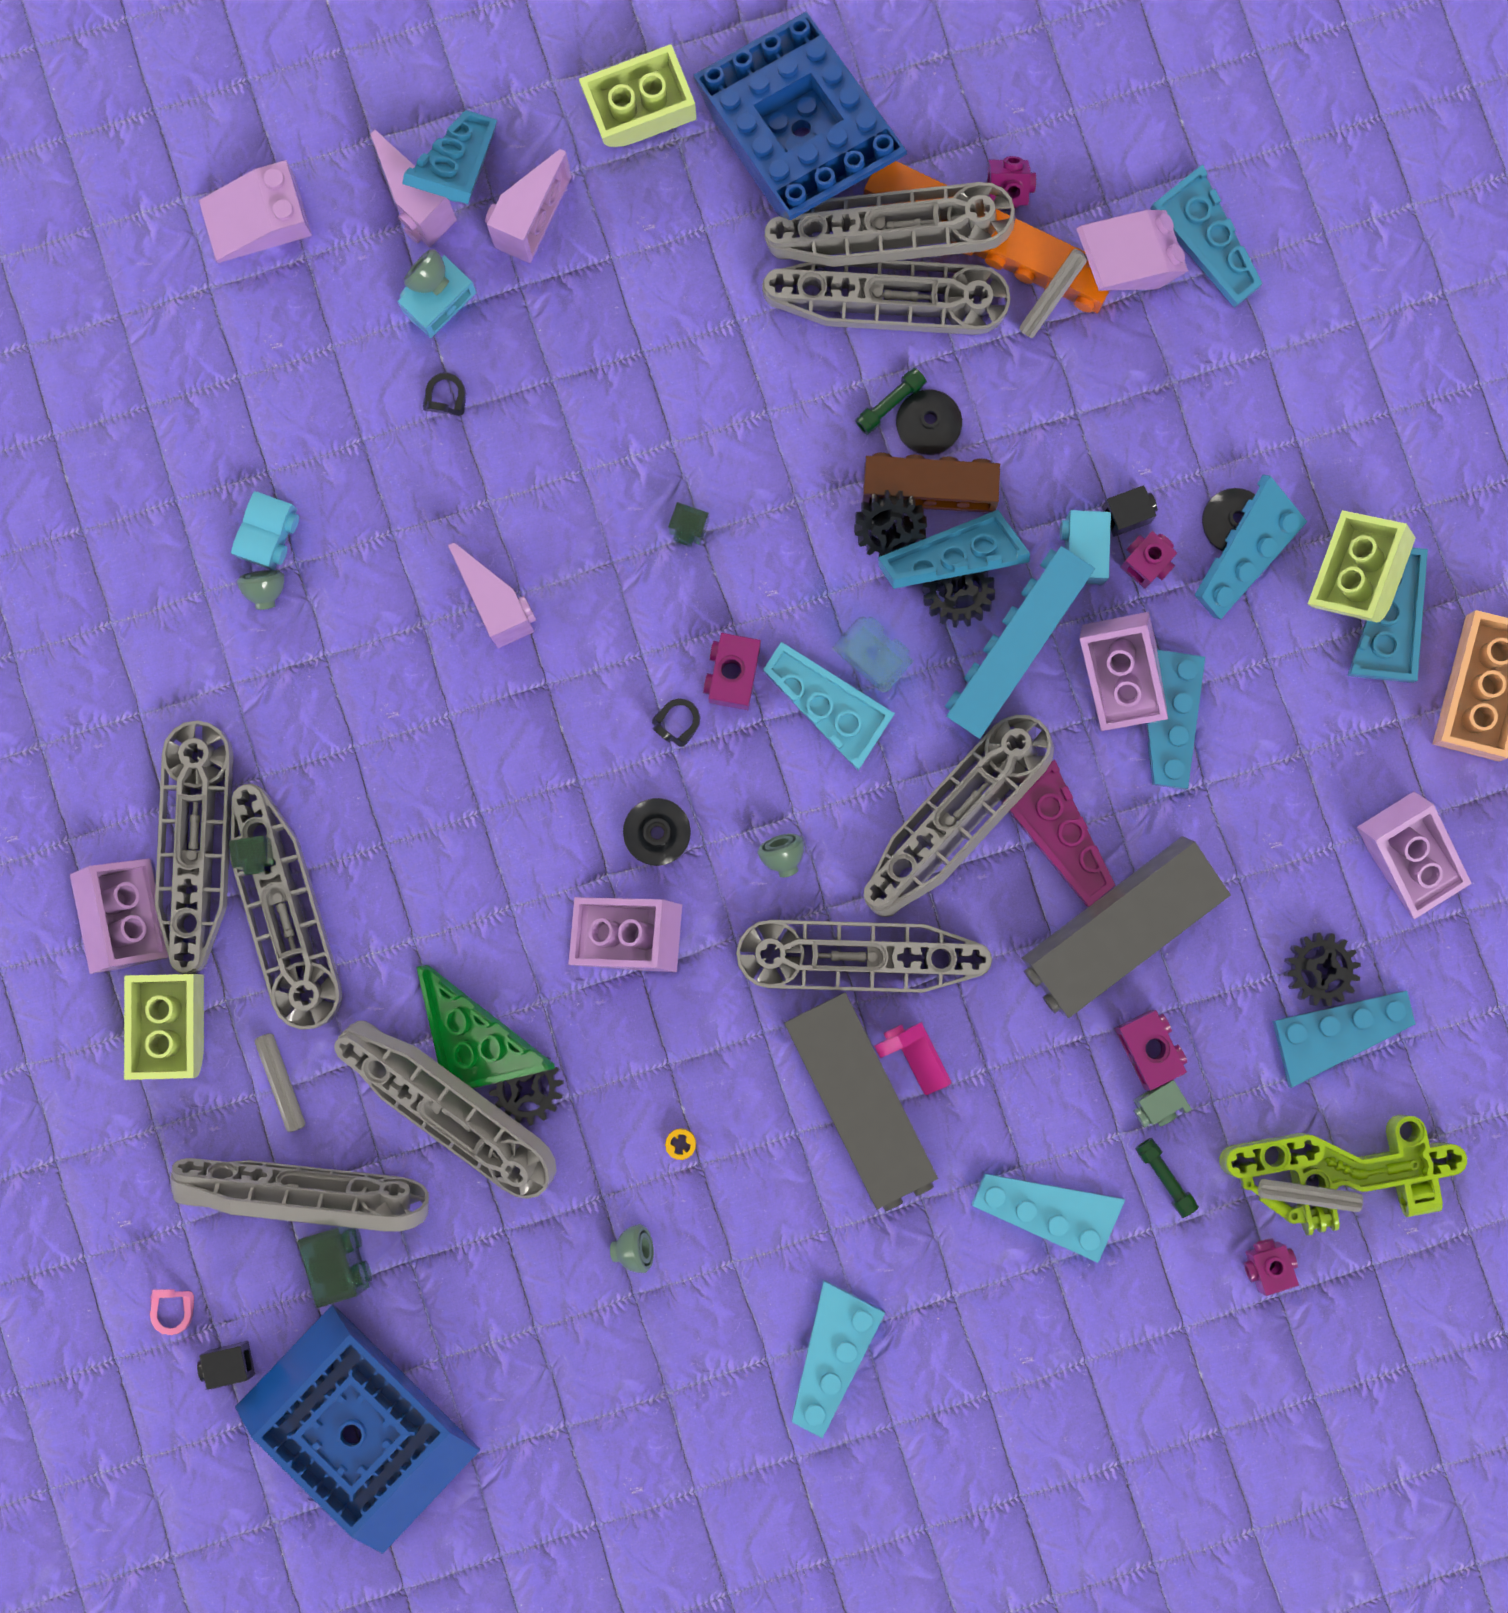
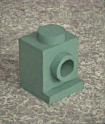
M1174 1080L1151 1091L1148 1090L1133 1100L1137 1106L1133 1110L1134 1114L1144 1128L1156 1123L1160 1127L1166 1125L1177 1117L1175 1113L1177 1110L1184 1113L1192 1110Z

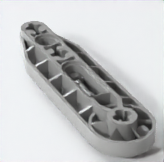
M975 182L830 198L792 220L781 216L771 219L765 227L764 236L768 249L779 259H794L832 267L981 252L996 248L1008 239L1014 229L1015 209L1012 198L1002 187L993 183ZM989 194L996 196L994 201L988 197ZM996 209H1010V218L997 221ZM995 230H996V232H997L998 234L995 235L994 237H992L991 235H992V234L995 232ZM814 232H821L818 236L809 237ZM945 242L947 243V244H940V245H931V246H921V247H918V245L936 244V243H945ZM913 246L912 248L885 250L888 248ZM869 250H879V251H874V252H864V253H855V254H852V252L869 251ZM846 253L845 255L829 256L831 254Z
M895 260L844 266V272L815 271V269L826 267V265L806 262L770 271L764 278L762 285L763 297L770 306L824 326L971 335L990 332L1000 325L1006 317L1011 300L1009 286L1002 275L992 268L969 264ZM848 266L877 268V274L848 273ZM881 268L910 270V276L881 274ZM914 270L943 272V278L914 276ZM947 272L955 273L952 278H947ZM989 277L992 279L990 285L986 283ZM776 285H782L781 293L775 292ZM793 285H797V294H793ZM813 285L818 287L820 292L817 295L810 296L803 289ZM827 287H831L830 296H826ZM843 288L848 289V296L846 297L842 296L841 289ZM918 291L931 292V295L918 294ZM937 294H945L943 302L937 301ZM973 296H979L981 304L973 303ZM993 296L1005 298V305H991ZM891 299H895V300H910V301H893V300H891ZM917 299L930 300V303L917 302ZM812 310L842 312L841 319L827 318L813 313ZM846 312L875 314L874 320L845 319ZM987 313L992 321L988 325L982 319ZM879 314L907 316V322L878 321ZM912 316L940 318V324L911 323ZM945 318H948L952 325H945Z
M1014 715L1002 719L991 728L891 837L870 881L864 888L865 902L873 913L881 917L893 916L904 906L944 883L1044 774L1053 760L1054 745L1049 730L1040 720L1030 715ZM1033 727H1036L1042 731L1032 741L1028 732ZM1035 746L1047 748L1045 756H1037L1038 753ZM985 751L986 755L981 757L980 755ZM975 761H977L978 764L967 774V776L961 782H959L958 779ZM994 772L998 775L996 778L991 776ZM954 785L955 789L938 807L935 806L941 797ZM1010 789L1014 791L996 811L993 810V807ZM931 809L933 811L932 814L914 832L912 829ZM989 814L991 817L971 836V831ZM909 834L908 840L894 854L898 844ZM964 839L968 840V842L949 862L947 860L948 856L959 846V844ZM915 857L918 858V860L920 861L919 863L916 862V860L914 859ZM942 863L945 865L938 875L926 881ZM908 867L912 868L908 876L899 877L902 870ZM892 882L897 885L896 888L893 887ZM881 895H884L886 898L882 900L879 897Z
M202 721L185 722L173 729L164 742L161 760L155 908L170 964L174 970L182 974H197L204 969L227 909L233 751L232 744L223 731L210 723ZM198 726H202V740L195 738V728ZM222 739L224 745L220 746L219 748L214 749V747L210 745ZM178 740L181 742V746L175 744L174 741ZM197 748L204 753L202 758L197 757L199 761L192 759L193 752L198 753ZM216 764L221 767V770L214 767V765ZM169 775L177 781V785H168ZM225 777V787L216 786ZM191 788L202 789V794L190 795ZM168 790L176 791L175 819H167ZM215 792H224L223 820H214ZM189 802H193V814L190 815V842L188 845V849L191 850H187ZM198 803H202L200 851H196V849H199L198 834L200 815H198ZM167 824H175L174 853H165ZM214 825H223L222 854H213ZM165 857L173 858L172 887H164ZM213 859H221L220 888H211ZM197 886V892L186 893L187 887ZM163 891H172L170 921L166 920L163 909ZM211 892H220L219 909L214 922H210ZM185 904H196L197 909L185 908ZM192 914L196 918L197 925L192 932L188 933L184 928V920ZM183 938L196 939V943H184ZM184 954H194V961H183Z
M244 784L238 787L232 795L230 860L271 1003L277 1016L288 1026L301 1030L319 1028L330 1022L339 1011L342 1001V989L299 839L267 792L257 785ZM249 795L257 797V800L252 802L253 809L245 806V802L250 799ZM254 813H257V814L263 815V816H262V817H255V814H254ZM274 814L276 815L281 824H276ZM259 825H265L267 829L265 839L261 842H256L253 838L255 828ZM238 828L240 830L241 836H238ZM286 830L293 841L296 855L286 857L279 831ZM241 842L244 844L250 868L243 871L240 870L238 863V843ZM259 849H260V850H264V849H265L266 854H265V853L258 852L257 850H259ZM268 859L276 862V865L271 867V872L263 870V866L268 864ZM296 860L299 862L306 886L300 889H295L288 863ZM252 874L260 900L250 904L243 876ZM306 892L308 893L315 920L307 922L304 920L297 896ZM288 901L301 948L295 947L293 940L295 934L291 927L286 903L283 902ZM273 905H276L283 926V933L285 938H288L291 950L286 951ZM262 906L269 933L259 936L252 909ZM317 924L325 952L314 955L307 927ZM268 939L272 941L279 965L270 969L261 941ZM303 955L304 962H297L291 965L289 959ZM326 957L329 968L317 963L316 960ZM300 966H302L304 972L303 980L298 978L296 970ZM280 971L281 973L273 984L271 973ZM324 973H327L329 976L322 984L316 982ZM280 987L289 989V992H281L279 989ZM304 987L306 990L313 991L314 997L309 998L310 1003L301 1000L300 994L305 993ZM325 998H326V999L335 1000V1002L332 1003V1002H328V1001H324V1000H325Z
M767 920L757 922L745 931L739 940L736 952L738 966L748 980L757 986L778 989L923 993L982 976L989 970L992 963L991 953L984 945L926 924ZM787 924L803 925V939H800L796 931ZM807 925L837 926V940L807 939ZM841 926L871 927L870 941L841 940ZM758 927V929H759L761 935H762L763 938H764L763 941H761V939H760L759 935L757 934L755 928ZM875 927L905 928L904 942L875 941ZM786 928L787 931L784 934L781 941L779 942L777 939L782 933L783 929ZM909 928H924L938 933V943L909 942ZM943 935L964 942V944L943 943ZM770 944L776 946L775 951L777 949L780 951V957L774 958L773 964L765 963L766 958L762 959L760 952L765 951L767 945ZM803 945L812 947L811 965H802L804 959ZM818 946L867 947V954L866 952L838 951L818 953ZM904 948L909 949L910 955H922L921 948H926L924 955L926 969L920 968L922 961L910 962L908 968H905L904 963L898 961L897 956L904 952ZM937 949L944 950L949 956V963L943 969L936 968L931 961L932 954ZM955 949L960 950L958 957L971 956L974 950L978 957H982L983 961L981 964L976 965V970L972 969L971 963H958L960 970H955L957 962ZM740 952H755V955H740ZM786 953H800L801 956L788 957ZM818 958H831V961L845 960L865 962L867 959V967L817 965ZM760 967H763V970L758 976L757 980H754L753 978L755 977ZM780 967L784 977L786 978L785 981L781 979L776 968ZM799 971H802V986L785 985L793 980ZM806 971L836 972L835 987L805 986ZM840 972L869 973V988L840 987ZM874 973L903 974V988H874ZM908 974L937 975V985L924 989H908ZM943 975H963L962 978L942 983Z
M361 1020L351 1024L339 1035L334 1045L337 1056L357 1071L381 1100L501 1189L515 1197L528 1199L539 1196L551 1184L556 1173V1162L550 1148L540 1138L417 1047L384 1034L372 1024Z
M196 1158L178 1160L173 1164L170 1175L171 1192L174 1201L177 1203L209 1207L231 1215L386 1232L412 1229L423 1223L428 1216L429 1192L424 1185L413 1179L398 1176L251 1160L223 1162ZM421 1201L422 1206L413 1212L410 1211L411 1204Z

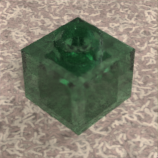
M677 502L668 526L669 534L673 535V540L680 544L692 546L693 543L701 545L710 521L709 513Z
M256 836L229 841L232 868L243 870L244 875L264 873L265 866L274 865L271 838Z

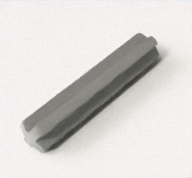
M1078 249L1072 250L1020 325L1019 330L1030 338L1037 334L1086 264L1088 259L1083 252Z
M265 1034L255 1039V1045L285 1128L288 1132L299 1130L305 1126V1121L274 1035Z
M1261 1179L1258 1185V1196L1265 1199L1360 1212L1363 1205V1196L1356 1192Z

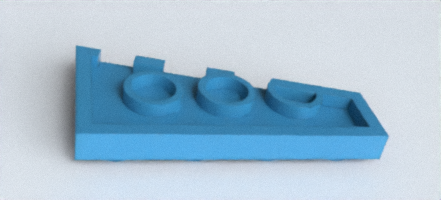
M465 110L450 125L446 135L442 139L438 138L433 143L429 153H423L417 159L416 166L413 169L409 167L404 172L402 184L446 197L454 202L469 204L496 130L497 119Z
M1202 164L1154 202L1150 210L1167 211V214L1173 221V230L1179 244L1235 308L1257 291L1263 283L1245 247L1240 245L1234 233L1236 229L1231 219H1227L1220 205L1221 199L1216 189H1212L1207 179L1208 173Z
M1263 474L1257 484L1259 489L1253 500H1248L1243 508L1244 516L1236 530L1230 531L1225 540L1227 546L1220 558H1215L1195 593V597L1213 618H1223L1308 522L1270 475Z
M999 510L878 557L879 568L893 589L1030 562V552Z
M1412 548L1388 613L1378 623L1366 620L1347 676L1409 683L1418 681L1428 549Z
M1157 650L1168 719L1145 723L1147 724L1149 742L1147 743L1152 785L1186 790L1189 786L1205 657Z
M1407 991L1272 1021L1288 1087L1290 1088L1416 1024Z

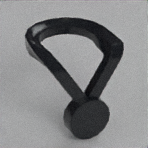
M440 373L433 376L426 387L423 410L442 414L448 413L456 416L463 415L466 401V390L463 382L457 376L450 373ZM441 380L453 381L458 388V397L454 409L449 408L447 404L432 401L433 388Z
M686 699L671 700L652 719V724L654 725L652 729L667 742L672 741L679 747H683L689 742L700 725L701 717L699 710L694 703ZM683 705L691 710L693 723L679 738H676L661 725V722L670 709L674 706Z

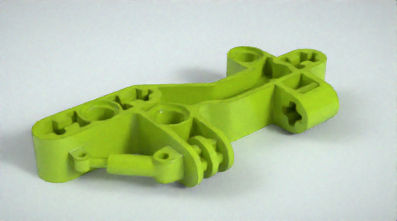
M1396 1115L1386 1125V1136L1390 1150L1388 1152L1357 1157L1316 1136L1295 1133L1228 1146L1221 1152L1219 1164L1226 1174L1241 1179L1243 1189L1251 1190L1257 1195L1258 1187L1255 1185L1253 1177L1288 1170L1291 1173L1292 1183L1306 1185L1307 1178L1315 1174L1319 1180L1318 1187L1335 1190L1343 1185L1361 1192L1395 1186L1404 1216L1412 1217L1442 1211L1443 1202L1438 1178L1460 1174L1466 1168L1467 1155L1460 1146L1445 1142L1429 1144L1426 1127L1419 1118L1409 1115ZM1408 1122L1412 1127V1133L1408 1139L1404 1140L1400 1135V1128L1403 1123ZM1305 1144L1311 1145V1150L1306 1151V1155L1299 1153L1291 1154L1289 1148L1294 1150L1305 1147ZM1274 1146L1278 1150V1159L1274 1164L1269 1165L1265 1160V1152L1268 1148ZM1447 1153L1451 1154V1159L1447 1160L1446 1164L1433 1162L1431 1159L1445 1158ZM1237 1155L1244 1158L1253 1157L1255 1162L1240 1163L1239 1168L1232 1166V1161L1237 1160ZM1261 1197L1258 1199L1282 1216L1287 1222L1292 1224L1301 1223L1307 1236L1313 1235L1314 1229H1317L1319 1233L1325 1232L1326 1227H1330L1332 1231L1339 1230L1337 1209L1312 1206L1310 1209V1205L1298 1203L1291 1207L1284 1201Z

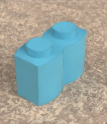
M254 491L247 505L243 522L235 537L231 554L239 559L275 570L277 564L281 565L286 558L288 549L285 546L286 538L289 533L293 534L298 526L299 515L296 514L297 508L285 501Z

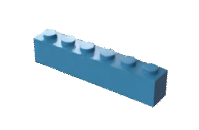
M1063 546L1057 552L1053 549L1048 552L1040 564L1045 571L1038 581L1033 577L1030 579L1021 593L1026 599L1020 608L1011 607L1002 621L1007 627L1001 636L998 637L993 634L982 650L988 654L981 665L974 662L964 677L969 683L962 694L955 690L945 705L950 710L946 717L979 739L1096 569Z

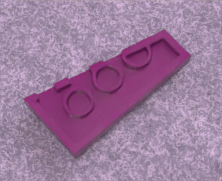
M1054 759L1044 774L1011 808L1009 813L1082 902L1089 907L1112 889L1115 883L1097 846L1093 843L1087 830L1088 827L1083 817L1080 816L1073 801V796L1068 786H1066Z

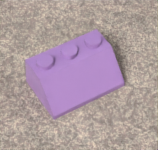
M150 859L93 865L70 874L90 974L123 969L169 958L155 908L156 884Z

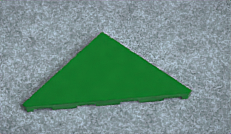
M429 965L416 967L438 1064L469 1087H481L555 1069L552 1061Z

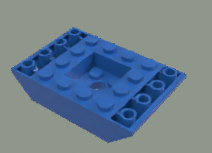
M807 11L693 74L694 81L715 124L777 215L788 220L800 216L907 155L905 147ZM799 128L810 130L803 137L794 135V132Z
M334 1304L235 1406L251 1438L351 1538L382 1554L481 1450ZM355 1425L360 1429L361 1440L358 1443H349L345 1440L343 1436L345 1426Z

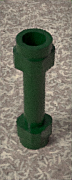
M913 368L911 371H908L901 378L902 383L873 409L866 408L855 419L857 426L866 435L880 426V419L908 394L912 393L915 395L927 383L925 377L918 369Z
M1149 1138L1139 1144L1135 1150L1143 1163L1150 1164L1174 1200L1171 1204L1182 1218L1194 1213L1199 1208L1196 1200L1190 1192L1185 1193L1161 1158L1160 1155L1163 1152L1153 1138Z

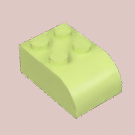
M672 44L579 78V83L596 126L606 146L621 147L630 145L696 120L695 101Z
M1342 510L1308 605L1324 611L1376 623L1380 622L1392 605L1416 539L1406 523Z
M204 975L124 976V1080L196 1078L202 1067L204 1053Z

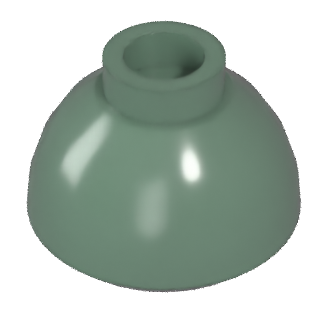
M435 249L426 251L415 262L404 278V285L409 289L420 293L433 292L436 296L449 283V280L445 277L443 259Z
M278 570L251 572L240 576L237 584L245 598L255 604V609H269L276 606L275 600L283 590L284 574Z
M783 834L765 841L759 847L757 853L765 866L777 871L780 877H789L799 871L797 865L803 856L804 843L799 835Z
M638 1224L626 1229L617 1241L611 1242L610 1255L613 1262H620L626 1269L632 1272H648L653 1263L654 1248L650 1232L644 1225Z

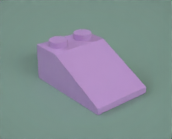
M374 130L370 135L400 212L398 218L406 226L404 231L417 244L422 241L430 248L457 221L450 201L446 197L403 185L404 172L409 167L413 169L415 166L382 135Z
M561 149L556 151L502 193L497 204L493 203L489 207L485 222L496 249L531 263L571 179L566 151Z
M286 160L254 169L199 200L217 263L312 236L295 175Z
M1144 210L1081 225L1076 228L1099 291L1159 289L1188 272L1184 261V251L1178 244L1173 230V221L1166 210Z
M452 543L448 545L488 634L495 645L501 648L533 633L534 629L531 623L536 621V618L525 596L518 598L514 589L457 544Z
M1149 612L1083 624L1080 642L1101 731L1168 719L1157 646Z
M1415 791L1357 827L1372 858L1413 919L1418 918L1472 884L1434 804Z
M574 897L568 965L677 972L682 904L663 899Z

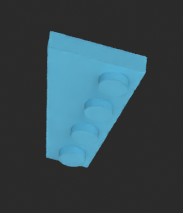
M783 642L779 644L763 669V672L859 771L895 713Z
M985 1173L971 1205L1099 1263L1125 1199Z
M824 1279L791 1419L792 1423L823 1438L885 1315L883 1310Z

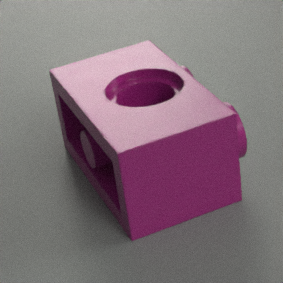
M721 633L719 642L713 641L710 661H715L713 674L707 673L703 691V693L709 694V703L749 710L761 640ZM730 663L738 665L741 669L740 675L735 679L726 678L722 674V669L725 665Z
M1150 1010L1114 1028L1144 1090L1151 1091L1187 1073L1184 1064L1187 1063L1186 1056L1178 1044L1173 1045L1168 1035L1172 1032V1029L1164 1014L1158 1015L1156 1010ZM1151 1039H1156L1161 1045V1052L1156 1058L1152 1059L1146 1053V1044Z

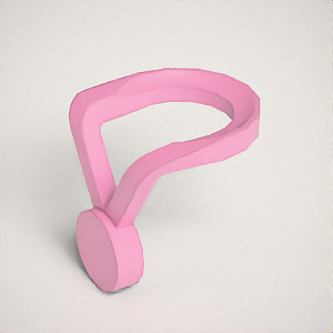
M175 1289L152 1290L150 1318L154 1328L165 1335L180 1334L187 1329L193 1316L194 1294L190 1291H175ZM183 1297V1321L175 1328L164 1327L158 1320L159 1298Z

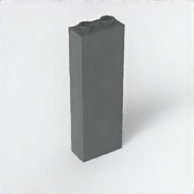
M1182 836L1023 956L1021 959L1028 967L1024 970V973L1035 987L1040 985L1046 995L1042 998L1053 1013L1059 1011L1067 1018H1070L1231 896V894L1196 842Z
M846 992L784 1022L876 1210L883 1207L885 1212L903 1203L901 1197L911 1192L918 1196L934 1188L932 1182L937 1180L938 1177Z

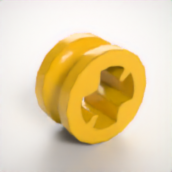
M679 1128L673 1130L666 1138L665 1147L667 1153L676 1160L689 1158L696 1148L695 1136L687 1129ZM679 1134L687 1136L686 1142L690 1144L689 1151L686 1152L683 1149V1154L676 1153V1146L671 1144L672 1138L675 1136L678 1139Z

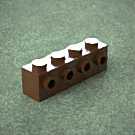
M874 453L872 456H866L862 502L871 504L872 494L874 493L879 498H884L885 490H889L891 497H896L900 490L903 491L904 500L914 496L915 506L922 505L923 509L991 513L996 511L999 502L1000 463H992L991 460L983 458L967 462L959 461L957 458L949 456L934 460L925 459L924 456L915 454L900 458L892 457L888 453Z

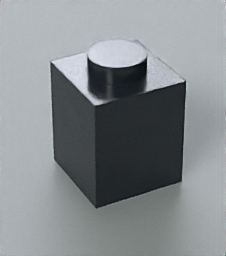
M1144 485L1110 497L1101 506L1103 512H1111L1110 530L1113 537L1150 524L1156 517L1155 512L1158 510L1153 494L1147 493Z
M249 1341L210 1349L199 1355L200 1361L197 1363V1372L200 1381H205L206 1390L247 1381L255 1375Z

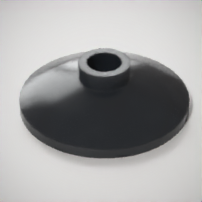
M921 390L916 394H911L901 404L896 417V428L900 439L909 449L923 455H936L948 450L957 441L962 429V415L956 402L947 394L937 390ZM932 414L936 417V422L928 424L925 422L924 416Z
M1230 488L1217 493L1207 503L1202 516L1203 530L1207 539L1217 549L1224 551L1227 546L1225 540L1230 531L1236 530L1239 523L1233 520V514L1240 513L1244 516L1242 510L1248 500H1253L1254 493L1241 488Z
M652 798L637 804L628 813L623 826L624 842L629 852L640 862L653 866L666 865L677 860L688 847L691 836L690 823L685 812L674 802L662 798ZM661 827L664 830L663 837L654 839L651 836L652 829Z

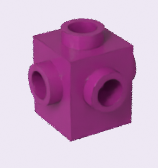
M1010 156L1004 158V160H989L987 183H993L1002 187L1012 198L1014 208H1017L1020 205H1028L1029 193H1035L1036 173H1031L1029 161L1023 160L1020 157ZM988 195L993 201L995 200L996 196Z
M1152 531L1146 538L1139 535L1127 548L1131 555L1120 568L1146 589L1156 577L1162 581L1175 567L1171 560L1177 552L1173 549V543L1163 534L1157 535Z
M1272 1238L1254 1243V1249L1245 1252L1248 1259L1247 1262H1244L1246 1274L1251 1283L1255 1282L1257 1290L1261 1294L1268 1296L1299 1286L1294 1269L1298 1268V1263L1291 1248L1287 1249L1285 1244L1278 1241L1274 1242Z

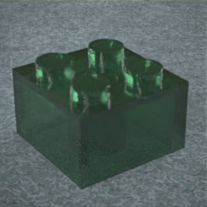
M332 1226L310 1233L297 1240L316 1309L356 1297L370 1287L368 1281L372 1280V1274L366 1260L362 1261L359 1248L362 1247V1238L358 1228Z

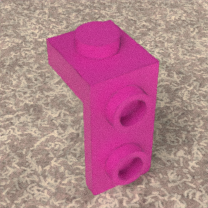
M922 1022L905 1030L901 1024L885 1032L886 1040L874 1046L880 1058L902 1049L925 1095L951 1084V1080Z

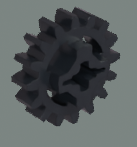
M885 490L884 498H879L874 493L872 494V503L869 504L863 501L861 503V512H856L855 514L856 524H854V532L858 536V545L860 547L866 545L868 555L877 551L880 557L918 542L919 539L923 540L926 538L927 518L924 516L923 506H915L914 496L904 500L903 491L899 490L896 497H891L889 490Z
M987 570L923 583L922 589L923 594H925L923 596L924 606H930L929 615L931 617L940 614L941 624L950 619L952 620L953 627L957 628L959 621L964 620L966 626L969 627L971 626V618L975 617L977 620L982 621L983 610L991 611V601L995 600V589H992L994 588V577H988ZM974 580L977 582L979 587L973 585ZM936 591H939V596L945 599L944 602L939 599Z
M1319 932L1313 933L1312 941L1307 936L1301 937L1302 947L1296 945L1290 947L1295 956L1294 958H1285L1284 962L1291 965V970L1284 972V976L1293 977L1294 981L1288 985V988L1300 989L1297 996L1299 1000H1304L1310 996V1005L1317 1006L1321 999L1323 1006H1332V997L1337 1002H1343L1345 999L1342 992L1354 993L1355 990L1350 985V982L1360 981L1361 977L1353 974V969L1361 967V963L1352 962L1351 957L1357 953L1355 949L1347 951L1344 949L1347 940L1341 939L1335 943V934L1333 933L1327 934L1323 940V936ZM1319 947V950H1316L1315 956L1304 958L1310 950ZM1336 954L1341 959L1343 967H1341L1336 959ZM1318 964H1323V967L1328 969L1327 975H1322L1319 970H1316ZM1301 971L1304 972L1309 980L1308 985L1305 983ZM1335 980L1340 981L1334 989L1325 992L1331 982Z
M556 1067L555 1069L505 1080L511 1085L512 1097L509 1101L505 1095V1081L494 1083L497 1084V1089L490 1091L489 1096H498L499 1101L494 1105L498 1108L504 1107L506 1109L505 1113L509 1116L515 1115V1121L519 1124L523 1118H527L528 1124L534 1125L536 1115L544 1121L548 1119L546 1109L554 1112L558 1109L553 1100L563 1098L564 1095L557 1092L556 1088L563 1085L564 1080L555 1079L554 1075L560 1071L559 1067ZM545 1075L549 1082L548 1095L542 1089L541 1080ZM534 1078L531 1086L532 1090L535 1091L534 1094H526L518 1100L522 1091V1087L519 1085L520 1081L527 1082ZM532 1101L540 1106L532 1111L519 1110L525 1102Z

